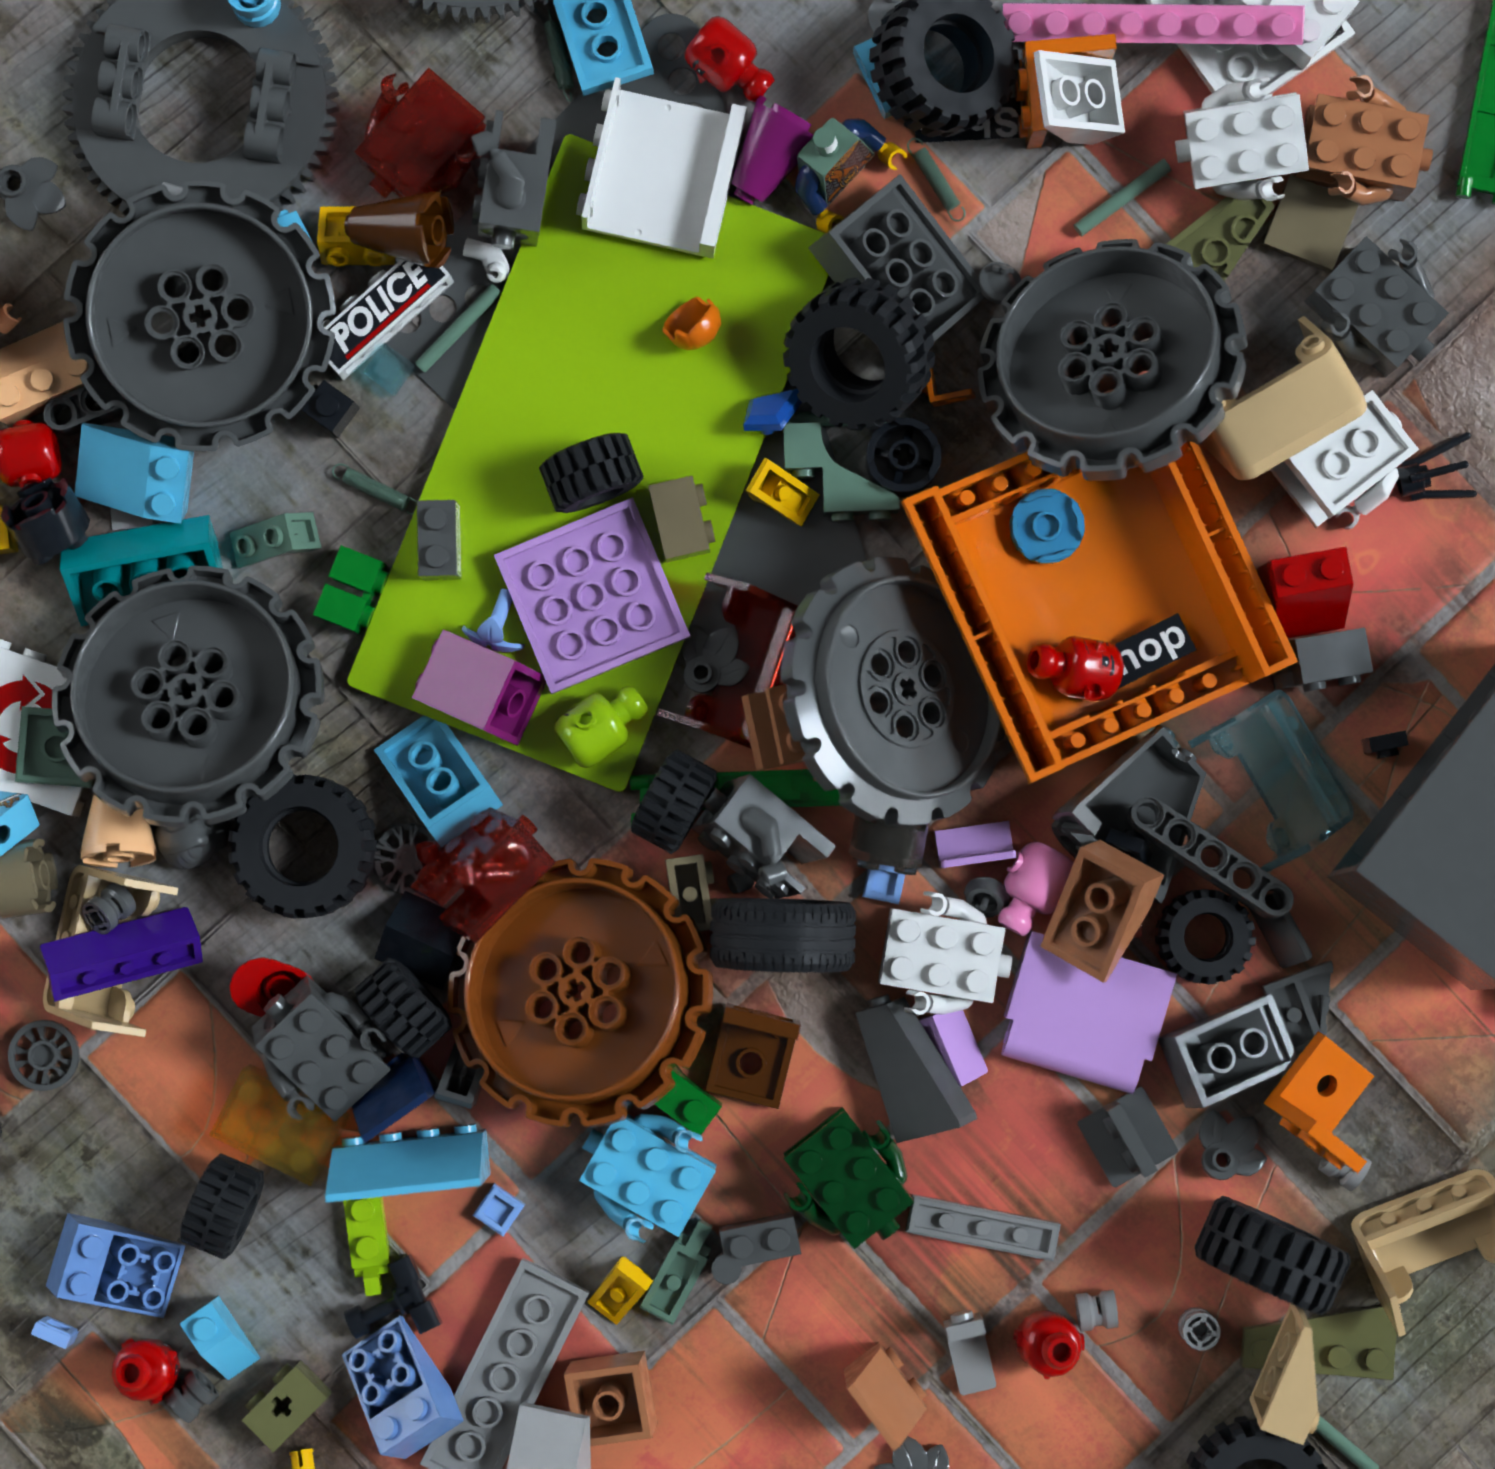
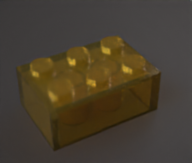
M252 1064L244 1066L209 1136L312 1186L318 1181L331 1155L332 1148L335 1147L351 1114L345 1112L334 1122L315 1103L314 1110L312 1111L308 1110L302 1101L297 1106V1112L302 1116L303 1120L294 1119L287 1112L289 1101L282 1099L271 1084L267 1072ZM300 1089L299 1095L302 1096V1097H307V1098H309V1097Z

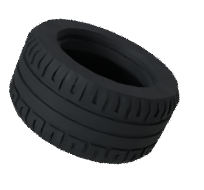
M781 898L717 899L711 907V918L713 920L710 924V931H712V934H710V945H712L710 948V959L718 968L763 972L824 973L848 971L855 962V952L853 949H855L854 935H856V925H854V922H856V911L849 902Z

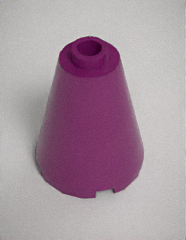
M761 95L756 101L731 180V184L737 187L733 194L753 205L756 199L763 203L798 165V153L813 137V134L808 132L811 127L810 123L777 103H774L771 108L764 106L763 104L767 98Z

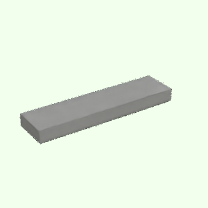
M912 1194L914 1203L909 1208L905 1228L907 1233L1054 1261L1061 1226L1059 1222Z

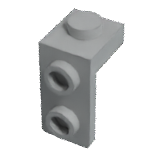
M965 1310L951 1314V1319L944 1320L943 1324L959 1393L961 1395H968L995 1388L996 1380L986 1342V1331L980 1313L973 1314L972 1310Z

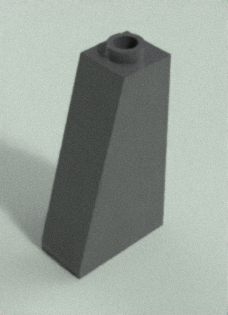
M888 994L867 1001L868 1008L855 1013L896 1143L960 1128L977 1119L975 1110L917 1016L904 1011V1007L911 1008L905 997L890 1001Z

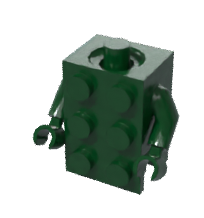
M841 1107L783 1152L784 1160L801 1180V1182L796 1183L801 1190L799 1195L789 1197L785 1192L784 1197L790 1207L795 1211H799L810 1224L830 1235L842 1233L853 1249H856L875 1233L882 1240L895 1233L900 1228V1225L894 1218L912 1205L914 1200L904 1187L908 1174L902 1151L890 1137L884 1124L877 1120L876 1123L880 1128L878 1133L868 1135L865 1130L862 1132L845 1109Z

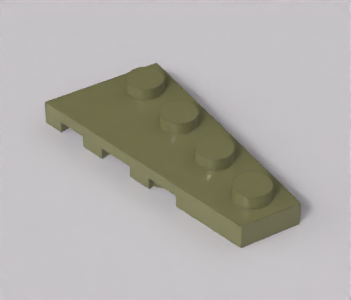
M1382 1306L1351 1309L1347 1312L1315 1315L1307 1318L1312 1328L1315 1374L1385 1380L1394 1379L1397 1333ZM1283 1321L1243 1327L1240 1366L1242 1368H1263Z

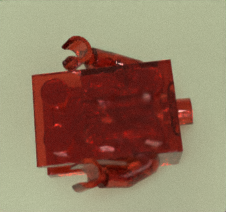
M430 68L421 75L410 89L408 83L404 82L396 90L393 86V80L397 74L394 73L386 76L380 84L382 93L371 110L364 133L365 140L354 151L361 165L374 176L368 185L383 199H386L391 192L401 198L431 191L440 192V195L457 188L471 166L470 161L479 158L472 144V136L485 131L486 124L483 122L486 119L485 116ZM405 94V95L398 101L397 97L400 96V95Z
M491 807L479 812L472 819L471 826L460 837L452 839L443 847L442 851H439L437 841H424L416 844L418 860L426 864V866L421 869L417 875V880L410 886L416 893L442 907L463 888L465 891L438 918L449 929L474 943H477L556 863L533 837L538 829L526 816L521 815L518 819H515Z

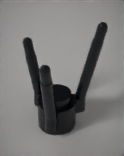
M1466 432L1414 459L1402 462V467L1397 468L1399 477L1396 481L1400 496H1410L1411 502L1428 498L1476 497L1477 492L1475 490H1425V488L1431 487V478L1467 468L1469 466L1467 461L1452 463L1428 470L1426 465L1419 466L1470 439L1471 433Z

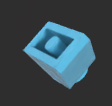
M219 1296L179 1323L198 1353L227 1380H230L260 1359V1356Z

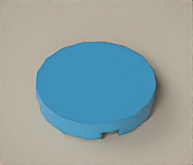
M1038 489L1025 495L1014 507L1009 521L1010 538L1016 550L1026 559L1039 564L1058 563L1070 557L1079 547L1085 532L1084 515L1078 503L1067 494L1055 489Z

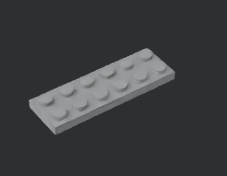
M525 1258L521 1259L454 1394L464 1421L431 1442L420 1465L428 1469L503 1468L510 1454L519 1405L523 1402L535 1403L590 1291Z

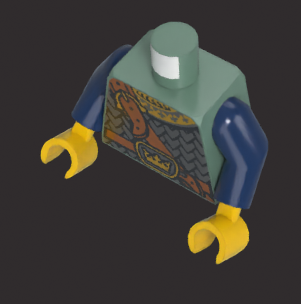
M830 118L821 128L815 131L812 139L797 155L799 172L795 183V190L811 214L814 216L818 215L816 226L821 232L827 233L831 229L833 222L838 224L844 219L842 216L828 211L826 208L875 156L874 152L878 151L879 160L892 170L898 169L891 163L892 157L896 153L907 158V154L903 149L893 142L885 143L886 138L863 119H847L840 123L835 118Z

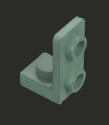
M313 512L284 513L230 533L238 568H245L286 553L312 552L322 548Z

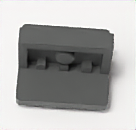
M1137 1087L1133 1094L1127 1093L1077 1122L1079 1129L1113 1187H1118L1139 1174L1146 1178L1158 1171L1155 1165L1178 1152V1148L1142 1087Z

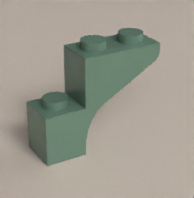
M821 422L788 423L784 426V469L786 472L792 473V476L797 479L815 478V472H822L823 516H831L832 522L854 521V515H869L870 521L891 520V514H898L899 498L895 493L841 467L831 459L823 444Z

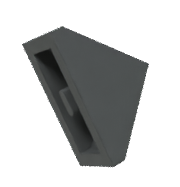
M456 1042L436 1090L435 1098L471 1109L477 1103L481 1089L480 1080L484 1075L483 1067L478 1069L467 1067L458 1051Z

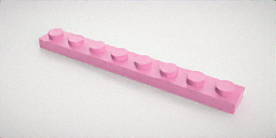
M1003 3V15L1006 18L1004 24L1007 30L1012 29L1015 40L1012 42L1116 34V43L1303 45L1305 5Z

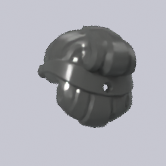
M194 815L190 819L189 826L186 828L157 825L154 832L155 846L169 864L185 870L193 867L199 868L207 863L216 852L227 846L229 824L228 821L207 825L201 815Z

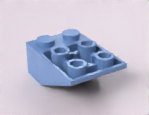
M67 1213L46 1287L57 1298L164 1318L185 1245L107 1221Z
M398 1316L342 1354L380 1455L406 1459L464 1421L450 1386L403 1316Z

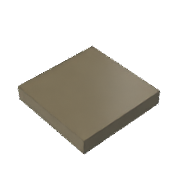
M1290 175L1282 193L1285 196L1279 200L1262 246L1331 273L1334 270L1359 204L1344 198L1342 195L1330 196L1328 189Z

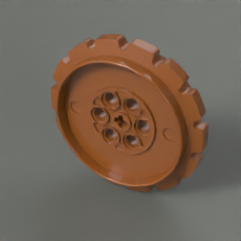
M591 858L587 867L581 871L579 870L578 863L572 859L552 861L535 867L533 869L534 878L529 884L515 877L500 887L486 901V905L490 910L489 916L484 920L474 917L469 922L457 946L458 951L456 955L463 958L464 966L459 971H452L449 976L448 1010L450 1013L461 1015L462 1017L461 1025L453 1030V1037L466 1066L472 1069L483 1067L484 1075L480 1080L482 1088L506 1108L515 1110L520 1104L525 1103V1116L528 1119L562 1128L570 1127L572 1119L577 1115L580 1117L581 1124L585 1127L606 1126L625 1120L627 1118V1106L632 1102L638 1108L644 1110L651 1107L674 1088L675 1081L671 1076L673 1068L681 1066L688 1069L692 1065L706 1035L705 1030L698 1027L697 1019L701 1014H709L712 1011L713 976L710 971L699 969L698 967L700 958L707 955L708 951L702 934L693 918L685 914L676 917L675 910L679 905V900L651 877L644 875L639 881L633 882V870L630 867L610 860ZM588 945L590 957L586 962L579 964L577 953L580 948ZM555 962L557 972L552 979L546 981L543 976L544 969L549 963ZM618 966L621 972L620 978L615 984L609 985L606 979L607 973L611 968ZM579 985L586 988L581 992L582 999L580 1000L574 997L579 993ZM546 1000H551L553 1004L552 1012L547 1018L542 1019L539 1012L540 1006ZM614 1004L617 1009L616 1017L613 1021L605 1023L603 1011L608 1005ZM576 1021H581L583 1025L582 1034L579 1038L571 1040L569 1036L571 1025Z

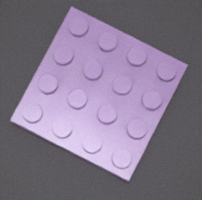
M633 497L494 555L551 694H555L691 637Z

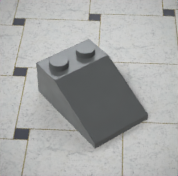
M1272 994L1264 995L1192 1022L1158 1039L1186 1108H1205L1290 1069L1298 1058Z

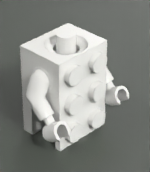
M1263 76L1251 81L1226 84L1204 98L1201 108L1183 111L1187 139L1175 141L1177 162L1190 161L1195 189L1212 186L1217 194L1238 200L1264 199L1266 201H1274L1284 198L1285 194L1277 195L1272 189L1273 183L1284 181L1279 175L1309 171L1300 94L1293 92L1272 96L1273 94L1264 95L1259 89L1260 83L1269 81L1270 78ZM1272 177V178L1265 179L1264 181H1263V180H1254V179H1261V178Z
M1373 390L1364 396L1367 409L1362 416L1270 469L1315 528L1335 514L1336 518H1338L1343 512H1350L1354 517V521L1344 529L1350 530L1354 528L1361 514L1367 515L1388 499L1399 477L1397 466L1419 450L1402 428L1399 418L1386 408ZM1353 500H1355V501H1354V504H1355L1354 506L1348 505V504H1350Z
M925 891L923 895L931 897L932 905L929 909L920 908L922 913L890 908L878 982L883 985L912 989L907 990L906 994L915 997V1005L912 1008L904 1007L905 1012L918 1015L924 1013L945 1015L968 1009L974 1000L993 1003L997 976L1009 978L1012 956L1001 954L1006 928L987 924L984 913L964 900L946 897L940 893ZM939 915H944V916L959 918V920H958V919H953V918L941 917V916H939ZM924 992L936 993L941 995L926 994Z

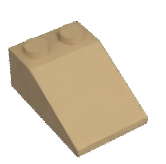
M1290 1303L1249 1400L1260 1430L1304 1445L1308 1433L1313 1434L1315 1432L1320 1414L1317 1403L1312 1328L1303 1308Z

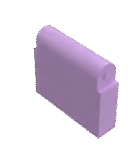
M1031 931L1027 934L1003 1015L1005 1018L1010 1019L1004 1036L1001 1055L1133 1094L1144 1060L1152 1061L1177 974L1121 957L1107 982L1103 983L1040 947L1045 934Z

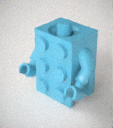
M641 1113L634 1118L627 1114L625 1120L610 1124L605 1135L592 1129L582 1149L593 1154L579 1181L594 1189L595 1200L606 1215L625 1230L629 1239L645 1243V1240L639 1237V1229L641 1226L653 1230L652 1223L677 1237L680 1236L715 1174L717 1164L688 1148V1142L691 1138L702 1141L703 1138L700 1134L686 1130L668 1116ZM636 1214L642 1216L643 1218H645V1219H647V1220L638 1218V1216H637Z

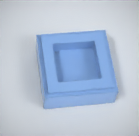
M869 860L862 897L899 905L907 868Z
M494 1183L472 1216L501 1236H504L525 1206V1203Z
M45 1316L35 1323L31 1335L67 1349L74 1344L79 1331H77V1328Z

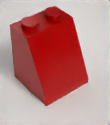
M1346 546L1270 560L1256 569L1288 639L1345 628L1354 585Z

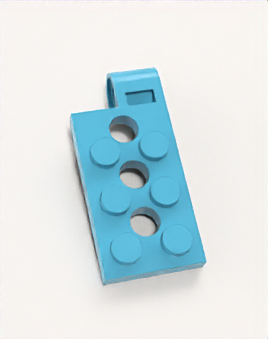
M553 0L583 96L612 88L615 77L621 78V84L654 74L631 0ZM593 9H602L607 13L606 18L600 23H591L586 19L588 13ZM604 42H613L618 46L617 51L611 56L605 57L597 52L598 47Z

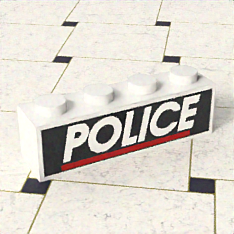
M396 258L398 263L389 271L381 270L368 282L369 288L359 297L355 294L348 298L341 305L340 310L342 312L332 321L326 319L322 322L326 330L335 333L332 354L328 364L343 381L454 283L451 275L443 266L440 268H427Z

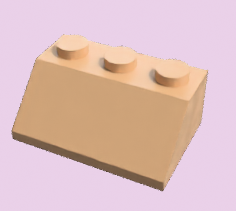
M63 322L0 349V421L9 427L16 421L27 420L43 413L45 406L53 398L84 386L81 381V375L87 372L89 366L84 359L73 360L70 357Z

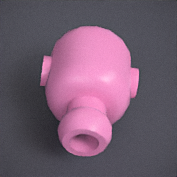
M1035 841L1026 844L1020 852L1018 851L1017 858L1012 867L1006 869L1008 874L1005 878L1004 886L1006 892L1013 899L1009 906L1004 907L1000 911L998 922L1020 936L1030 933L1033 928V917L1036 912L1051 914L1055 911L1074 863L1059 851L1043 843Z

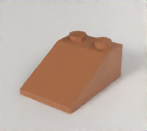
M1102 840L1080 847L1040 947L1099 981L1107 982L1149 912L1164 875Z
M878 1342L843 1370L847 1390L892 1450L895 1451L902 1445L927 1410L923 1400L927 1393L915 1377L908 1380L899 1369L904 1363L891 1346L885 1350L881 1343Z

